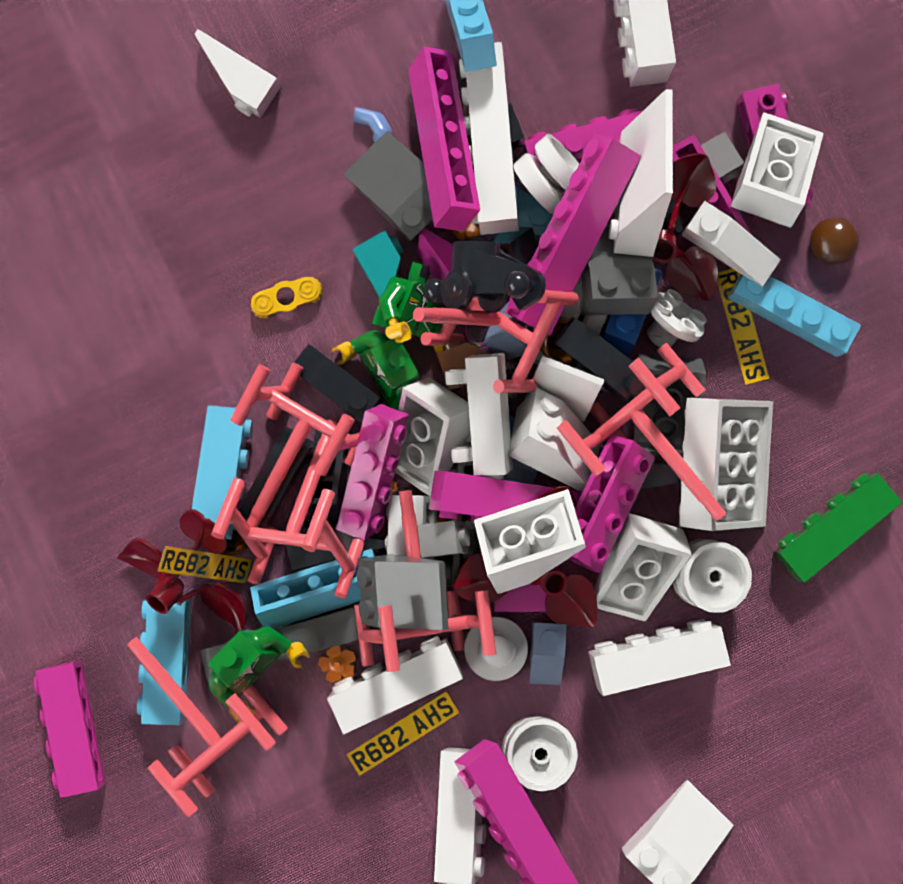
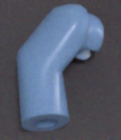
M356 107L353 122L370 126L374 133L372 138L374 142L387 131L392 134V128L383 114Z

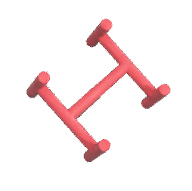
M545 290L543 297L538 303L547 305L534 332L529 331L501 312L489 313L484 311L480 307L477 297L473 298L467 306L471 310L417 307L413 311V318L417 322L443 324L439 333L424 332L421 335L423 345L444 346L459 340L461 344H464V335L453 333L457 324L498 326L527 344L512 379L496 380L493 384V389L496 393L534 392L537 384L534 380L526 378L561 305L574 306L578 303L579 298L574 292Z
M668 343L661 346L657 352L671 369L656 378L640 358H637L628 366L646 389L613 417L608 415L598 401L592 405L590 413L601 425L594 433L582 439L567 420L556 428L597 477L606 470V467L592 452V449L608 439L610 435L628 439L620 427L629 419H632L717 522L727 514L656 425L641 410L653 399H656L669 416L677 412L680 406L665 389L679 379L695 398L706 390Z
M292 363L281 386L262 387L270 369L258 364L230 419L234 424L242 426L254 401L262 400L271 402L266 413L267 417L277 420L283 409L299 419L247 520L250 527L258 528L265 517L311 427L330 437L314 468L316 473L326 476L338 451L349 448L351 449L344 462L352 466L360 433L350 435L348 432L355 420L343 414L337 426L289 399L304 369L296 363Z
M327 420L335 426H337L338 422L335 420ZM323 433L317 443L287 524L286 532L279 531L274 527H267V529L250 527L236 508L246 483L239 478H233L211 535L217 539H224L231 522L256 556L247 580L252 585L260 584L276 543L302 547L309 552H315L316 549L331 551L342 568L334 595L343 599L347 597L365 542L354 538L348 553L326 520L335 497V493L332 490H322L307 534H300L321 475L314 471V468L330 437Z
M412 490L400 491L399 498L406 556L421 558ZM454 590L446 591L449 629L395 628L392 605L378 607L381 629H370V625L362 624L359 605H354L362 666L375 665L372 643L383 644L387 672L400 670L396 640L451 632L453 651L465 650L463 629L469 628L480 629L483 656L495 655L496 646L488 590L475 592L478 616L461 615L458 594Z
M135 637L127 646L210 746L193 762L178 744L172 747L168 753L183 770L175 778L170 775L158 759L147 767L188 818L198 810V807L184 792L183 788L192 781L202 795L207 798L215 791V788L202 772L250 732L265 751L269 750L276 743L259 721L264 718L278 736L285 732L288 727L256 688L251 685L243 694L255 707L253 710L254 715L235 693L225 703L241 722L237 723L220 737L218 732L156 657L150 653L138 637Z

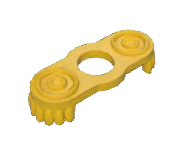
M308 276L294 281H281L272 288L257 292L252 297L250 305L252 312L261 319L263 317L268 319L269 315L280 311L290 312L299 305L309 302L317 303V300L319 301L323 295L322 284L318 279ZM282 288H290L294 291V301L289 305H282L277 300V294Z

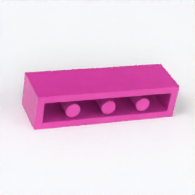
M82 660L35 671L34 689L37 696L41 697L40 720L42 726L47 728L49 739L46 741V751L48 757L53 759L55 771L52 772V782L55 790H59L60 798L99 790L106 782Z

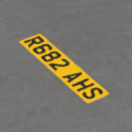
M735 269L718 272L717 284L745 385L770 379L751 311L727 298L740 275Z
M165 546L158 572L245 583L252 559Z
M444 692L346 755L359 776L454 717L459 711L448 693Z

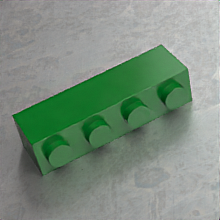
M864 472L850 482L852 488L844 495L839 492L825 503L828 508L820 514L814 512L802 521L801 524L804 527L795 535L793 532H790L777 542L779 548L773 553L797 582L805 583L903 503L879 473L867 475Z

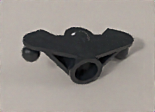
M456 241L453 242L452 270L448 273L445 280L439 278L427 280L423 286V296L431 303L442 302L447 308L466 309L471 300L477 297L480 307L489 313L499 312L505 306L508 296H510L517 308L524 311L540 301L545 293L546 282L544 275L540 271L500 251L499 243Z

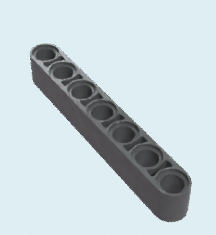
M354 607L274 629L290 639L291 644L301 642L308 654L359 640ZM370 626V629H374V630L381 629V628H379V627ZM228 642L200 650L207 681H209L210 674L213 672L208 666L209 661ZM286 652L281 654L274 663L288 660Z

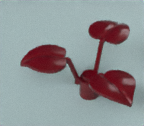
M696 153L683 156L673 162V193L671 198L676 199L668 229L661 230L652 258L658 263H668L666 266V279L673 289L682 294L710 301L718 280V267L715 257L697 245L689 247L685 253L680 249L677 250V238L673 234L681 202L689 207H699L704 201L708 202L716 190V176L709 157L706 154ZM615 214L611 215L607 224H610L611 219H615Z
M568 486L550 489L537 498L540 499L568 489L574 509L577 505L572 490ZM482 552L473 554L464 562L453 584V590L456 594L473 602H476L475 592L488 590L489 602L497 601L508 592L497 594L487 576ZM556 566L531 583L533 586L539 585L547 594L545 610L555 623L567 624L566 626H596L597 598L591 582L585 576L577 573H570L566 576Z
M189 509L183 513L179 521L181 531L185 536L196 541L191 550L198 551L201 545L212 553H222L226 549V536L224 539H217L211 535L215 525L213 521L206 519L202 513L195 509ZM136 538L131 540L118 555L117 559L158 579L151 592L146 596L147 603L155 611L166 614L175 603L181 606L185 600L201 593L202 601L210 610L229 622L237 632L243 630L247 621V609L242 598L231 588L221 583H216L213 587L205 583L183 595L184 583L178 578L180 574L172 575L171 573L158 572L162 552L143 539Z

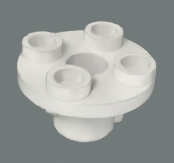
M668 289L666 293L658 292V299L650 311L655 320L647 329L649 339L658 347L663 346L665 343H668L671 347L678 338L688 342L698 341L704 334V324L707 322L706 317L700 311L691 309L684 303L682 296L672 289Z
M492 617L496 654L483 656L480 629L472 628L466 637L465 656L469 666L477 675L487 680L501 681L514 676L523 667L528 654V644L523 631L517 624L503 617Z

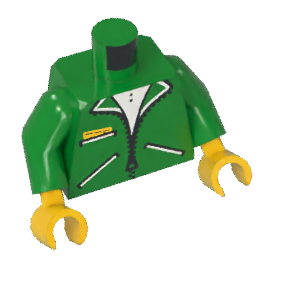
M412 262L408 279L392 276L388 281L385 291L379 297V306L372 324L386 327V336L390 339H395L397 343L410 340L411 335L421 337L424 332L439 333L443 324L417 322L413 318V311L417 307L439 308V303H431L423 296V286L429 275V266ZM434 346V349L439 353L443 351V346Z
M378 330L369 331L351 340V343L348 341L343 342L331 350V353L336 350L342 353L343 359L337 362L339 365L353 359L357 353L385 404L390 408L398 410L403 387L418 381L419 373L402 342L397 343L395 339H389Z
M265 626L257 630L240 631L209 661L208 666L213 670L210 674L209 690L226 708H229L225 701L235 693L240 697L281 654L286 652L291 664L295 668L302 667L297 659L299 656L304 655L307 658H310L301 642L291 644L290 639L271 627ZM242 700V702L254 715V711L251 709V707L244 700ZM229 708L230 715L239 724L241 721Z

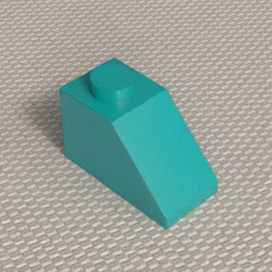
M386 231L379 233L352 249L378 297L385 291L389 279L392 276L398 277L402 264L399 254L403 253V249L395 236L389 238Z

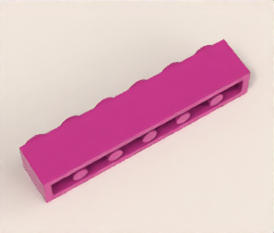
M423 46L408 72L434 227L464 231L481 209L451 51Z
M594 134L592 140L587 144L584 156L577 170L570 177L569 186L561 201L556 205L554 215L546 231L541 235L539 245L531 261L527 264L544 275L546 282L545 290L573 292L641 158V155L613 138ZM510 297L505 313L536 328L547 304L537 302L526 310L521 311ZM561 305L548 335H551L566 305Z
M434 471L429 509L440 511V518L459 520V514L470 515V522H474L476 519L534 501L543 493L553 488L455 472ZM572 491L576 502H578L582 492Z
M484 739L455 760L454 763L459 770L457 773L459 781L467 790H471L475 797L473 805L481 816H486L491 825L488 828L495 841L499 844L502 843L507 853L504 854V857L510 867L519 872L522 878L519 881L520 884H578L499 745Z

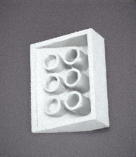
M669 89L663 91L621 132L619 142L641 155V158L612 213L615 214V219L610 221L609 239L614 240V253L653 257L673 193L672 90Z
M687 398L684 412L685 436L682 445L683 459L727 514L716 522L701 502L695 498L681 481L680 527L716 531L766 526L773 401Z

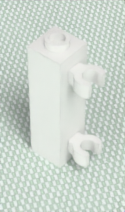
M505 353L471 355L465 358L466 369H451L445 372L446 385L467 383L472 446H456V449H452V463L473 461L474 476L484 475L487 478L501 480L504 478V475L513 469L512 458L508 456L511 442L508 393H496L493 389V384L496 380H507Z

